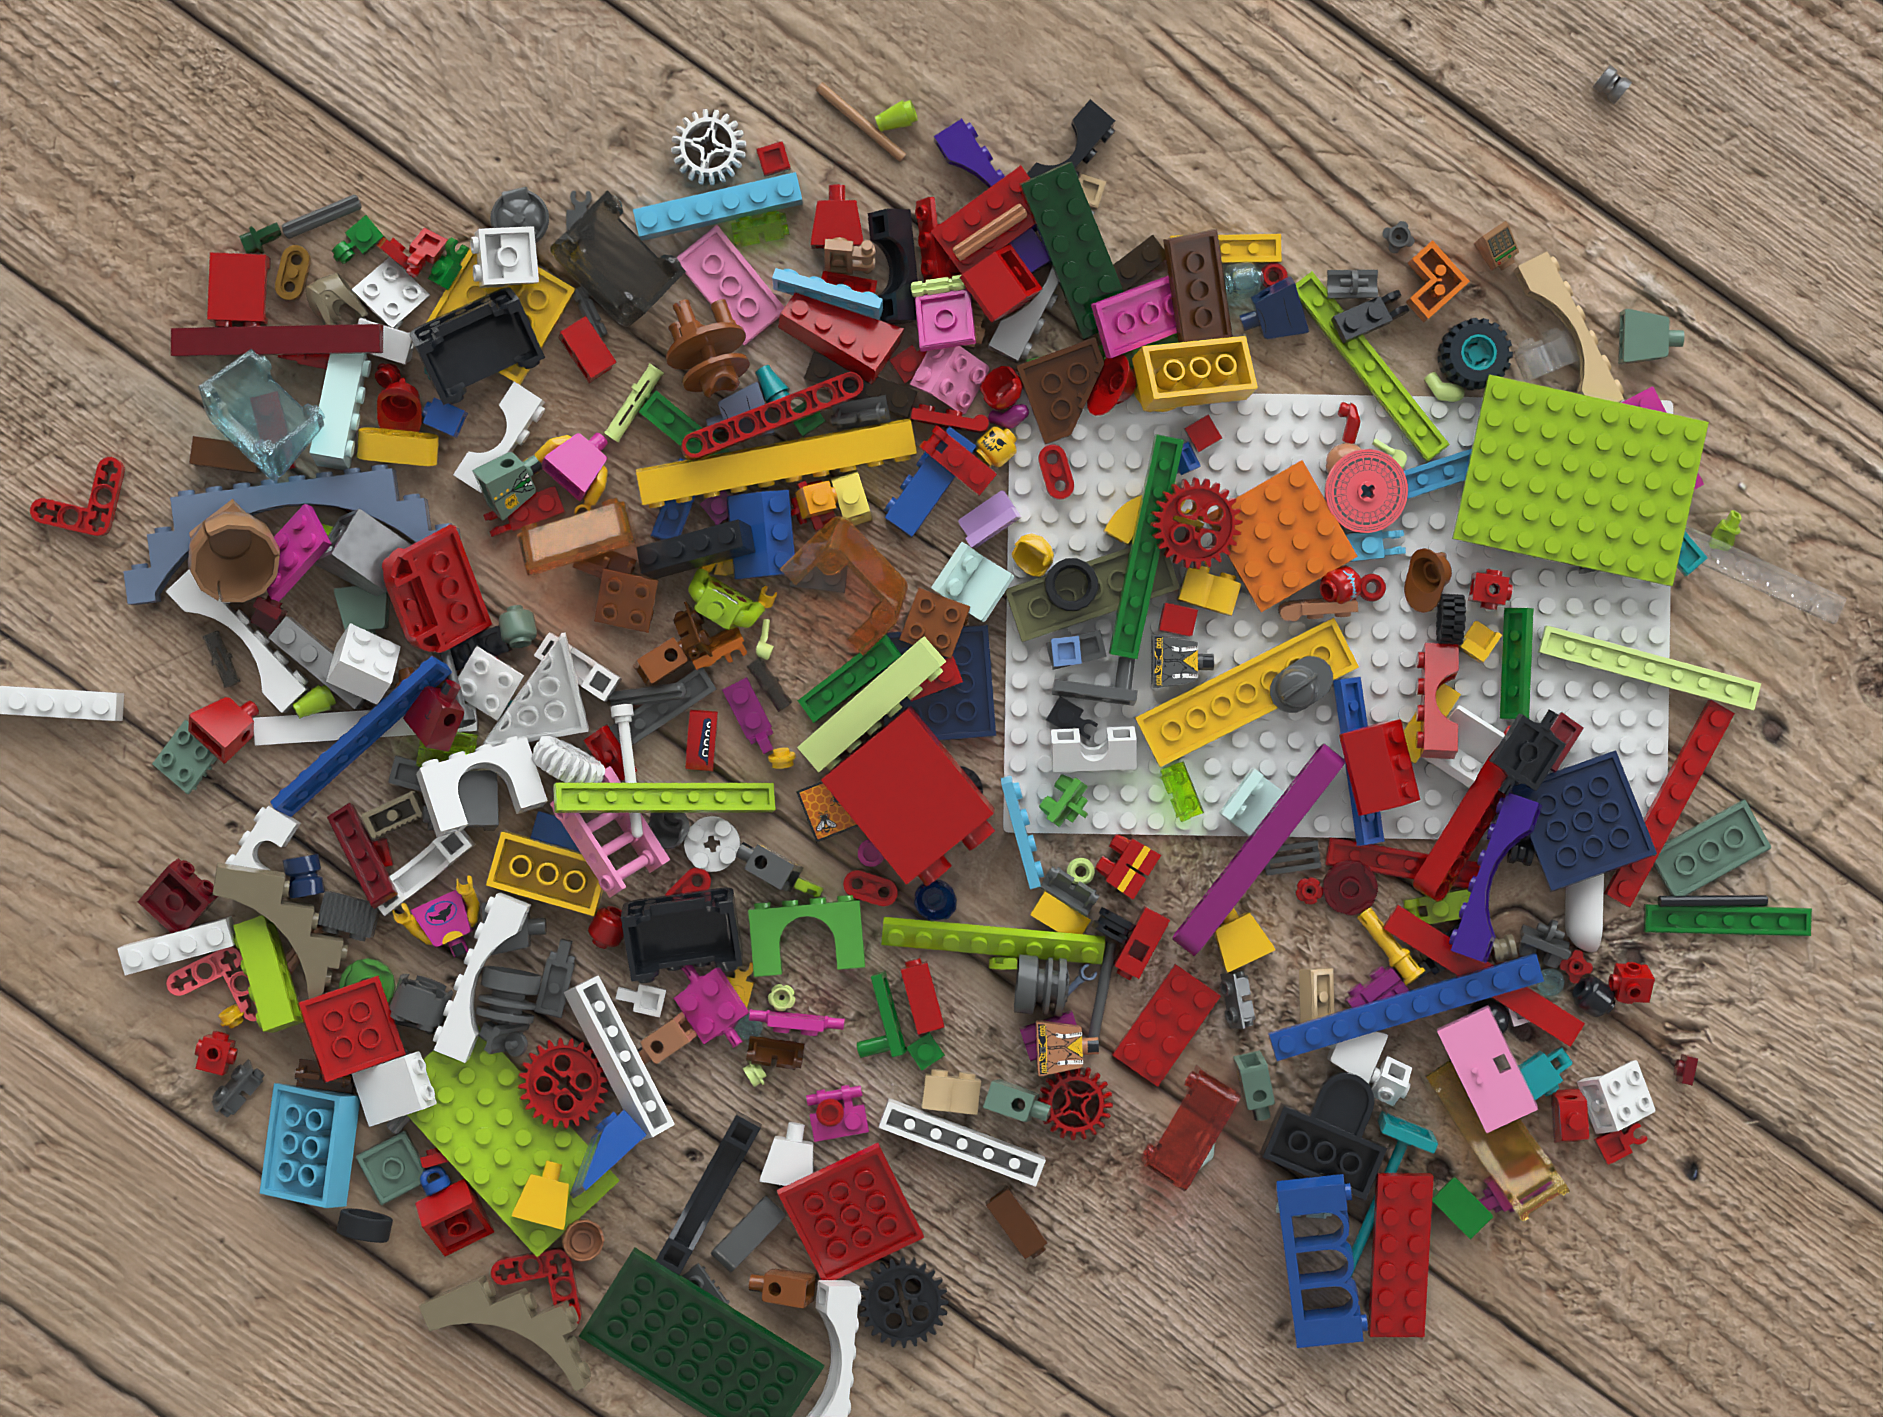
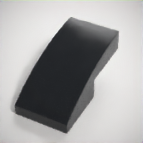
M499 625L477 633L450 648L456 671L464 669L476 646L494 657L513 650L509 644L502 641Z

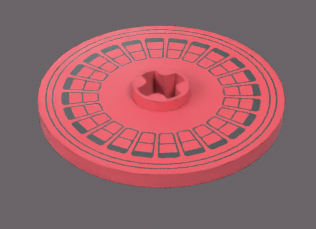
M1373 449L1356 450L1343 456L1330 470L1325 484V500L1332 515L1334 514L1338 523L1345 528L1360 533L1377 532L1391 525L1402 513L1408 497L1407 479L1401 466L1388 454ZM1363 485L1367 487L1372 486L1370 489L1372 495L1370 497L1365 495L1361 497L1363 493L1361 487Z

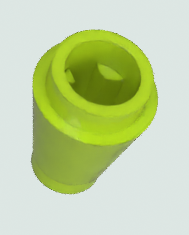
M901 100L875 116L876 123L881 132L913 126V122L918 121L917 113L911 100L905 102Z
M317 685L298 699L297 702L293 703L292 706L300 719L304 716L330 710V706L335 705L336 702L326 685L321 687Z

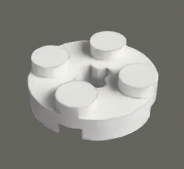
M708 816L697 820L690 827L684 840L685 853L695 867L703 868L708 872H716L727 868L736 859V852L740 847V837L736 828L729 821L717 816ZM709 836H713L714 840L720 841V845L716 847L715 852H711L710 848H705L704 843L709 840Z

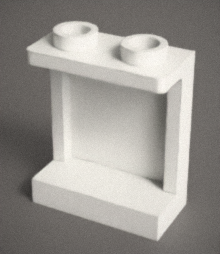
M419 1051L352 1074L369 1127L428 1108L437 1103L435 1091L430 1084L426 1072V1064Z

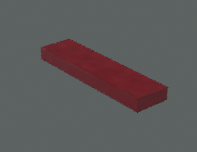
M348 803L327 816L371 907L376 909L398 895L355 806L352 803Z

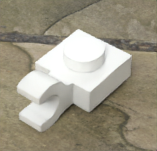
M640 983L638 991L618 987L616 999L634 1003L633 1012L660 1018L666 989Z

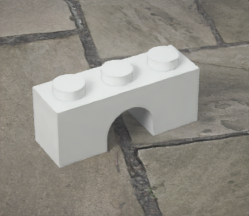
M549 632L534 656L542 661L558 639V636ZM569 644L578 684L607 702L622 678Z
M1107 727L1106 739L1097 747H1088L1081 743L1079 728L1051 730L1053 772L1070 774L1076 771L1097 773L1101 770L1124 772L1129 769H1137L1135 727Z
M272 805L266 809L262 807L254 818L257 824L251 832L248 830L245 832L238 843L242 847L236 855L231 854L225 864L271 870L259 861V846L265 841H271L280 847H286L301 823L275 810Z

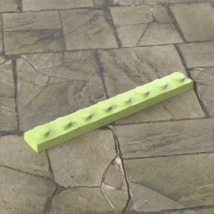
M1547 625L1544 627L1538 653L1748 710L1755 709L1761 683Z

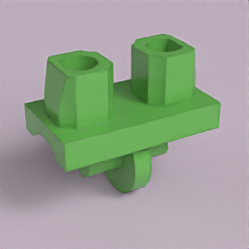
M1061 774L1054 787L1064 793L1062 797L1056 802L1047 796L1039 805V808L1047 815V819L1059 828L1065 819L1073 823L1079 814L1085 819L1088 816V813L1082 810L1088 802L1082 796L1088 786L1076 777L1072 779Z

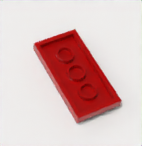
M1021 165L931 230V234L961 275L993 252L1009 245L1035 226L1019 185L1031 178ZM1017 204H1021L1027 212L1025 219L960 261L953 252L954 246Z
M1174 964L1112 1055L1158 1087L1221 995Z

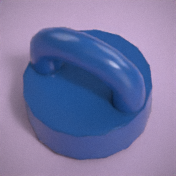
M440 1166L429 1167L420 1176L421 1185L428 1196L451 1185L448 1175ZM433 1173L439 1174V1178L428 1183L427 1177Z

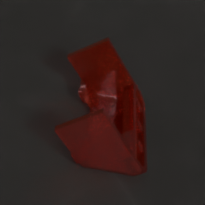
M1198 1065L1194 1068L1196 1072L1191 1071L1185 1080L1184 1085L1187 1087V1094L1160 1140L1156 1141L1154 1145L1149 1143L1141 1157V1162L1145 1167L1184 1192L1192 1183L1241 1098V1093L1233 1085Z

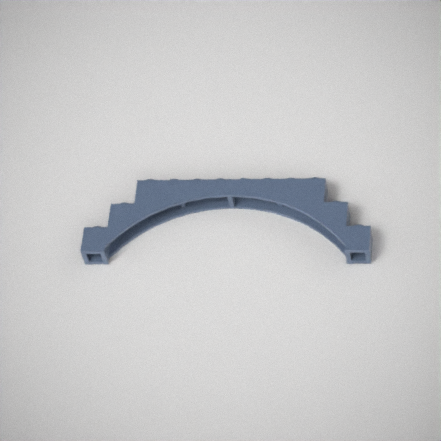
M388 464L371 466L372 471L361 472L360 468L343 470L344 475L333 476V472L316 473V478L307 480L305 475L288 477L289 482L278 483L277 479L262 480L261 486L250 487V483L233 484V489L223 490L222 486L205 488L206 493L195 494V490L179 491L178 497H170L174 531H172L171 527H160L154 529L155 533L147 534L151 568L148 567V563L131 565L132 570L123 571L128 605H141L161 602L160 594L173 574L189 557L191 541L189 532L232 499L246 513L252 516L270 510L290 506H303L304 504L339 507L352 511L360 508L368 515L395 527L415 542L450 524L452 525V523L435 525L436 530H432L428 499L420 498V494L404 495V501H400L396 470L388 469ZM457 528V531H458L459 536H460V539H461L460 529Z

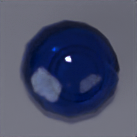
M936 879L927 887L924 883L917 887L914 895V905L918 913L930 921L947 920L956 910L957 897L952 886L946 881Z

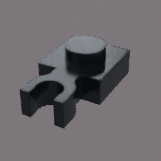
M1059 696L1046 718L1048 722L1060 729L1079 728V733L1088 740L1091 736L1084 732V726L1086 724H1092L1094 727L1098 726V723L1093 720L1080 718L1084 710Z

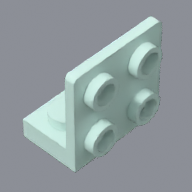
M961 542L931 588L943 597L970 606L968 613L985 622L1014 579V575Z
M1251 768L1219 812V814L1249 836L1284 793V791L1263 777L1264 775L1254 768Z

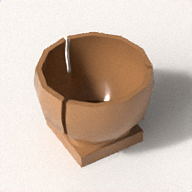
M234 499L230 500L189 532L191 541L188 568L200 590L217 601L220 597L221 602L243 603L263 594L277 577L280 550L276 540L265 523L246 513Z

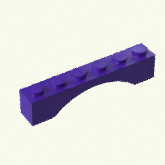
M960 119L934 136V142L948 164L976 176L988 188L1005 177L1000 169L995 171L990 163L993 157L986 146L980 147L975 138L978 137V134L970 122L965 124L963 119ZM1036 225L1010 243L1032 274L1051 263L1043 242L1039 240L1035 233L1037 231Z
M1509 793V796H1505V798H1500L1496 808V813H1499L1496 824L1492 823L1487 833V839L1490 840L1486 850L1481 851L1477 865L1480 866L1477 877L1473 876L1469 883L1468 892H1471L1468 903L1464 902L1459 912V918L1462 919L1458 929L1453 930L1450 937L1451 951L1487 963L1496 938L1489 912L1490 889L1493 877L1509 850L1534 831L1543 806L1540 803Z

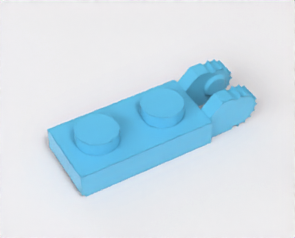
M1380 530L1372 533L1345 534L1358 556L1349 562L1381 559L1389 555L1406 553V547L1397 546L1390 549H1384L1383 539L1401 538L1404 536V530L1386 532Z

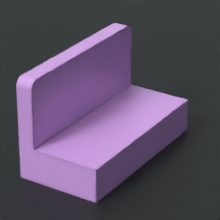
M1000 491L960 518L958 522L968 536L965 539L971 548H978L1019 520L1021 515L1005 491Z

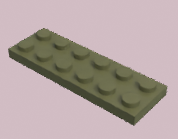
M1131 547L1087 561L1097 575L1098 591L1094 600L1087 607L1078 611L1059 609L1049 601L1045 592L1046 576L1007 588L1005 594L1021 641L1025 642L1118 610ZM1167 547L1160 551L1150 599L1181 589L1170 557L1164 556ZM1067 568L1057 575L1055 589L1062 599L1076 601L1086 594L1088 581L1080 570Z

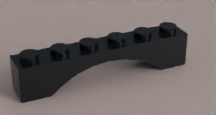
M739 1111L737 1112L661 1249L656 1262L678 1275L681 1274L726 1189L760 1131L761 1123Z

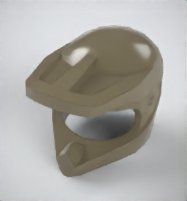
M338 273L319 278L311 285L306 286V297L309 306L324 325H337V321L341 320L339 309L345 303L355 310V317L357 319L369 315L359 298L351 291V287Z

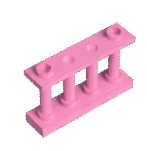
M611 766L605 769L606 772L601 783H621ZM552 801L550 805L554 812V801ZM554 812L556 818L562 822L599 880L600 887L607 893L609 898L626 888L622 881L644 866L651 873L670 860L642 814L643 835L640 838H635L632 836L629 813H603L585 823L580 813ZM615 819L624 833L601 847L592 833ZM631 843L639 857L620 869L615 870L607 856Z

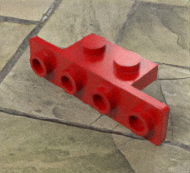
M927 197L916 201L915 216L918 220V244L921 249V273L924 283H926V280L943 277L952 279V276L961 275L931 234V230L940 225L937 224L935 197Z

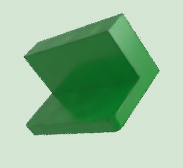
M1453 1177L1439 1191L1436 1188L1433 1190L1432 1201L1470 1240L1493 1218V1214L1456 1177Z

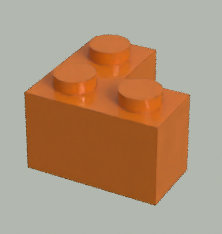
M1433 240L1408 262L1409 266L1426 284L1406 301V304L1425 322L1470 282Z

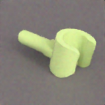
M1375 438L1372 445L1391 455L1403 469L1407 461L1406 453L1390 448Z
M763 619L762 632L756 648V654L758 657L768 660L774 646L766 643L770 620Z

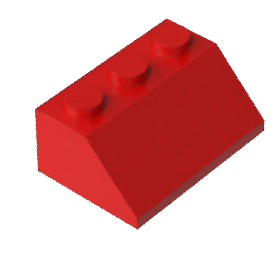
M1401 719L1380 722L1339 734L1359 816L1404 806L1421 800Z

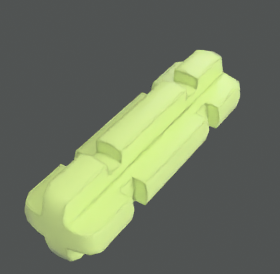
M961 275L952 276V279L943 277L926 280V283L922 281L911 283V292L913 297H919L925 294L932 295L950 292L951 290L966 289V286L959 278Z

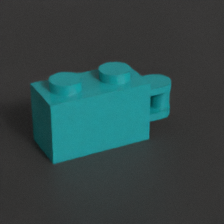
M1561 1046L1548 1055L1538 1051L1518 1065L1536 1100L1544 1094L1547 1097L1560 1088L1558 1084L1563 1079L1559 1074L1570 1067L1573 1062ZM1554 1058H1557L1560 1063L1556 1068L1550 1062Z

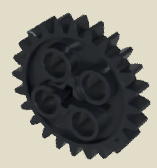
M904 1256L901 1257L900 1264H896L895 1260L890 1258L889 1267L880 1262V1272L874 1269L870 1271L873 1280L864 1279L868 1289H860L861 1295L866 1297L861 1299L859 1304L866 1307V1309L860 1312V1317H869L864 1326L869 1327L873 1325L874 1328L871 1335L874 1336L880 1332L882 1334L881 1343L887 1338H891V1347L895 1346L897 1340L901 1341L903 1348L906 1347L907 1340H911L914 1347L917 1346V1338L919 1337L924 1342H927V1332L933 1335L937 1334L934 1324L943 1326V1321L939 1318V1315H947V1310L941 1308L942 1305L949 1304L947 1298L941 1297V1295L947 1292V1288H938V1285L943 1281L942 1277L933 1279L936 1269L933 1268L928 1272L925 1271V1261L919 1267L916 1266L915 1257L912 1258L910 1264H906ZM896 1278L900 1279L904 1298L911 1300L908 1302V1312L912 1321L911 1326H908L906 1323L902 1305L896 1304L899 1302V1292L895 1284ZM915 1278L920 1281L921 1287L917 1291H909L905 1286L907 1280ZM883 1286H889L894 1290V1295L889 1299H884L879 1295V1289ZM918 1305L925 1306L929 1311L923 1318H918L913 1314V1309ZM891 1313H897L901 1316L902 1320L898 1325L893 1326L887 1323L886 1317Z

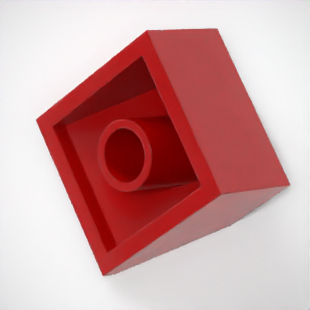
M465 1178L415 1203L422 1228L445 1257L494 1233V1228L476 1192Z

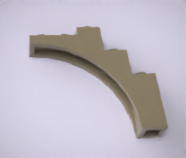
M217 863L213 895L238 901L255 909L273 922L287 937L300 959L306 976L308 999L322 995L324 987H330L332 971L327 970L328 967L339 969L340 961H346L348 945H343V936L311 932V929H317L319 913H314L313 904L282 900V897L287 898L290 881L285 880V872Z
M483 1275L431 1297L419 1305L429 1331L449 1325L467 1323L494 1325L508 1329L533 1341L547 1352L565 1372L575 1391L586 1387L591 1381L589 1378L591 1377L590 1368L586 1361L582 1362L578 1353L580 1351L579 1343L574 1335H570V1332L574 1331L578 1326L579 1318L575 1308L569 1306L567 1300L536 1312L537 1302L533 1294L528 1293L526 1287L496 1300L494 1297L496 1296V1290L490 1280L487 1281L486 1276Z

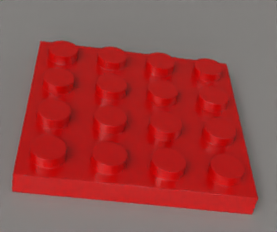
M878 1142L777 1190L778 1196L821 1280L841 1278L925 1238Z

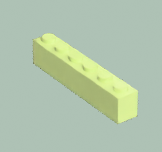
M924 636L797 748L818 772L825 767L830 771L841 761L839 755L843 751L847 750L851 753L862 743L859 737L865 732L870 736L882 726L879 722L882 717L887 714L891 718L902 708L900 702L906 696L911 700L923 690L920 686L922 682L926 679L932 682L944 672L940 667L946 662L945 659Z

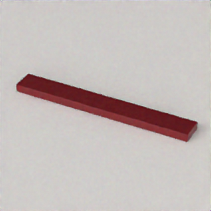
M382 324L171 328V356L383 353Z

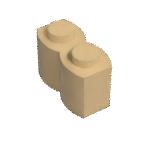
M932 1069L931 1074L925 1073L921 1107L922 1109L978 1114L981 1080L975 1079L976 1074L959 1072V1077L948 1076V1071Z

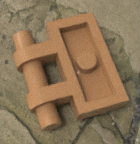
M841 237L825 239V271L853 275V271H863L865 274H869L875 268V247L870 240H864L859 247L853 246V241H848Z

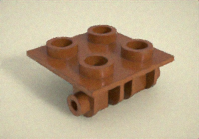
M603 569L594 622L649 633L650 623L654 614L653 607L658 580Z
M918 588L899 640L914 645L925 636L940 655L951 659L963 626H966L968 623L970 606Z

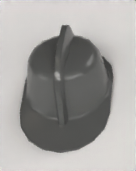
M1306 656L1297 660L1273 678L1270 686V696L1273 703L1280 710L1287 713H1297L1306 709L1330 691L1333 684L1331 667L1325 660L1316 656Z

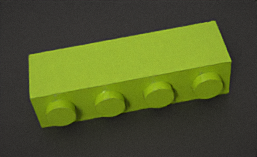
M261 915L233 925L235 931L233 940L242 955L241 968L244 974L248 976L250 983L248 992L251 1000L256 1004L258 1011L256 1013V1021L259 1027L263 1029V1032L275 1033L303 1023L297 1005L298 999L275 924Z

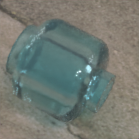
M1252 262L1228 265L1224 270L1226 294L1232 300L1250 298L1259 293L1264 278L1262 271L1257 269Z

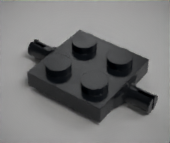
M1548 709L1541 723L1533 722L1526 716L1518 714L1489 760L1502 769L1503 773L1507 776L1498 791L1509 796L1516 782L1522 783L1534 791L1538 790L1566 745L1550 730L1559 716L1557 713Z

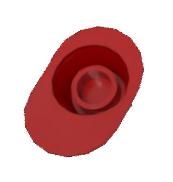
M1121 354L1104 360L1103 368L1087 400V408L1091 414L1095 416L1104 415L1116 404L1124 402L1134 393L1137 384L1135 371L1129 367V361L1124 355Z
M402 377L399 382L389 384L378 394L377 421L379 427L414 432L420 431L422 423L420 395L414 386L406 383L405 378Z

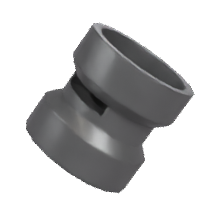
M1610 65L1593 85V88L1598 92H1604L1607 95V99L1615 104L1632 82L1626 77H1620L1617 74V70Z

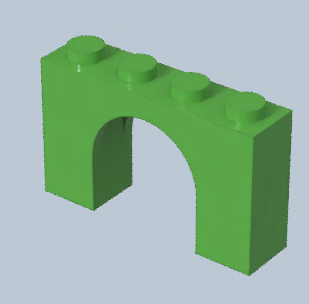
M853 895L837 896V901L826 902V897L810 898V904H799L798 900L782 901V906L771 907V902L754 903V908L748 910L754 977L782 975L780 946L782 932L791 921L805 916L818 918L831 929L835 939L837 970L865 967L860 900H854Z

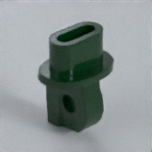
M277 222L258 231L250 226V231L239 237L247 254H254L258 251L263 254L264 249L262 245L278 239L281 236V230Z

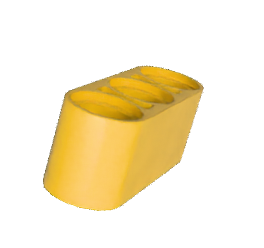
M374 427L359 428L357 458L368 461L434 466L437 465L439 436L424 432Z

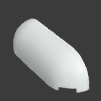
M1604 874L1566 887V934L1580 950L1586 952H1596L1601 943Z

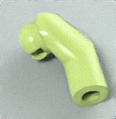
M1436 372L1428 374L1424 379L1438 400L1457 402L1465 395L1463 387L1458 384L1443 383Z

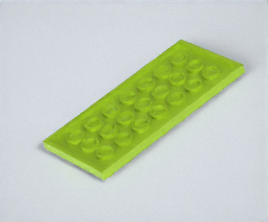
M479 1036L470 1059L465 1063L433 1050L423 1060L426 1064V1072L430 1084L435 1091L437 1103L428 1108L407 1114V1116L535 1256L538 1257L564 1233L569 1224L584 1215L620 1180L609 1169L586 1191L573 1199L570 1196V1192L588 1145L570 1125L567 1129H564L562 1121H559L556 1128H552V1120L549 1119L545 1125H542V1115L534 1119L532 1118L535 1109L525 1110V1106L529 1103L528 1099H519L526 1092L524 1089H518L517 1086L525 1083V1080L518 1077V1074L521 1072L503 1052L487 1053L484 1050L487 1042ZM546 1160L562 1164L558 1181L569 1184L564 1230L512 1216L530 1174L542 1176Z

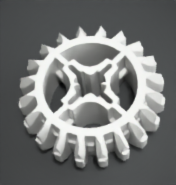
M703 109V118L699 119L698 114L693 112L694 121L692 123L686 117L683 119V123L687 126L686 129L681 126L676 127V131L682 136L672 137V142L680 146L672 147L671 152L673 154H681L674 159L675 164L684 163L679 169L682 174L691 170L688 175L689 180L692 181L698 174L699 184L703 185L705 177H709L710 185H715V176H719L720 181L723 183L726 181L723 173L727 171L731 177L735 175L731 168L732 165L736 168L742 167L741 162L736 160V157H746L745 152L738 150L739 148L746 147V141L737 140L744 133L742 130L733 132L738 126L737 121H732L727 125L730 118L728 114L723 115L722 119L719 120L718 110H714L713 116L709 117L708 110ZM709 126L703 137L689 138L697 129ZM717 128L722 129L728 134L732 142V148L726 147L725 144H721L716 140ZM712 138L715 150H711V153H708L706 158V152L702 145ZM686 147L700 152V167L689 160L686 154ZM729 156L720 166L708 169L715 157Z
M542 736L533 749L531 759L536 766L541 767L549 775L565 783H601L604 779L603 776L606 771L600 761L580 748L556 737Z

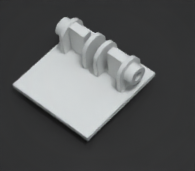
M391 257L386 259L351 290L388 327L398 329L403 323L402 320L430 296Z
M476 646L458 680L464 700L498 721L524 675Z

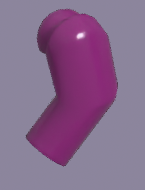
M1019 404L1012 406L1004 413L992 410L988 415L989 423L1012 429L1028 417L1029 409L1026 405Z

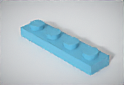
M775 268L772 277L773 290L794 295L796 292L880 320L883 311V299L872 292L861 293L852 290L844 284L833 285L826 283L819 277L811 276L809 278L799 275L791 269L781 270Z
M1012 776L1001 778V785L1030 889L1041 887L1040 878L1044 877L1041 862H1035L1033 852L1037 851L1034 836H1028L1025 826L1030 825L1026 808L1020 809L1018 799H1022L1023 796L1019 782L1013 783Z

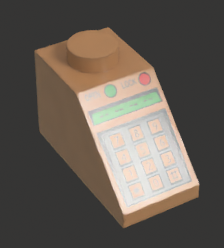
M1504 221L1474 243L1491 271L1497 267L1503 271L1516 262L1513 257L1519 253L1507 221Z

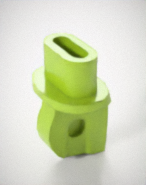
M1731 510L1727 519H1722L1713 530L1707 546L1721 551L1730 549L1734 545L1735 536L1739 535L1741 531L1739 528L1742 520L1741 514Z

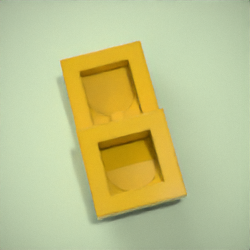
M1045 891L1030 913L1037 920L1062 933L1083 934L1091 921L1088 917H1085Z

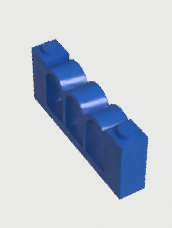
M1343 1174L1276 1181L1297 1348L1364 1342L1363 1331H1368L1367 1315H1361L1360 1305H1358V1289L1351 1277L1354 1270V1256L1351 1245L1346 1241L1349 1235L1347 1201L1352 1200L1350 1183H1344ZM1332 1213L1342 1221L1341 1227L1334 1233L1295 1238L1292 1216ZM1337 1250L1347 1258L1345 1264L1337 1270L1299 1273L1297 1253ZM1336 1286L1346 1289L1351 1294L1350 1300L1343 1306L1304 1310L1302 1290Z

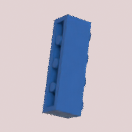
M951 427L946 430L952 438L968 451L974 452L976 449L975 444ZM941 441L935 449L942 454L948 445ZM925 452L916 464L919 467L914 477L909 474L900 486L904 490L898 499L892 497L884 509L887 512L885 519L911 538L955 478L954 475Z

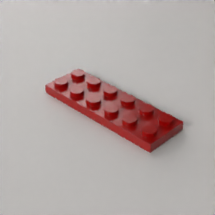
M1377 1173L1368 1319V1335L1370 1337H1425L1434 1178L1431 1173Z

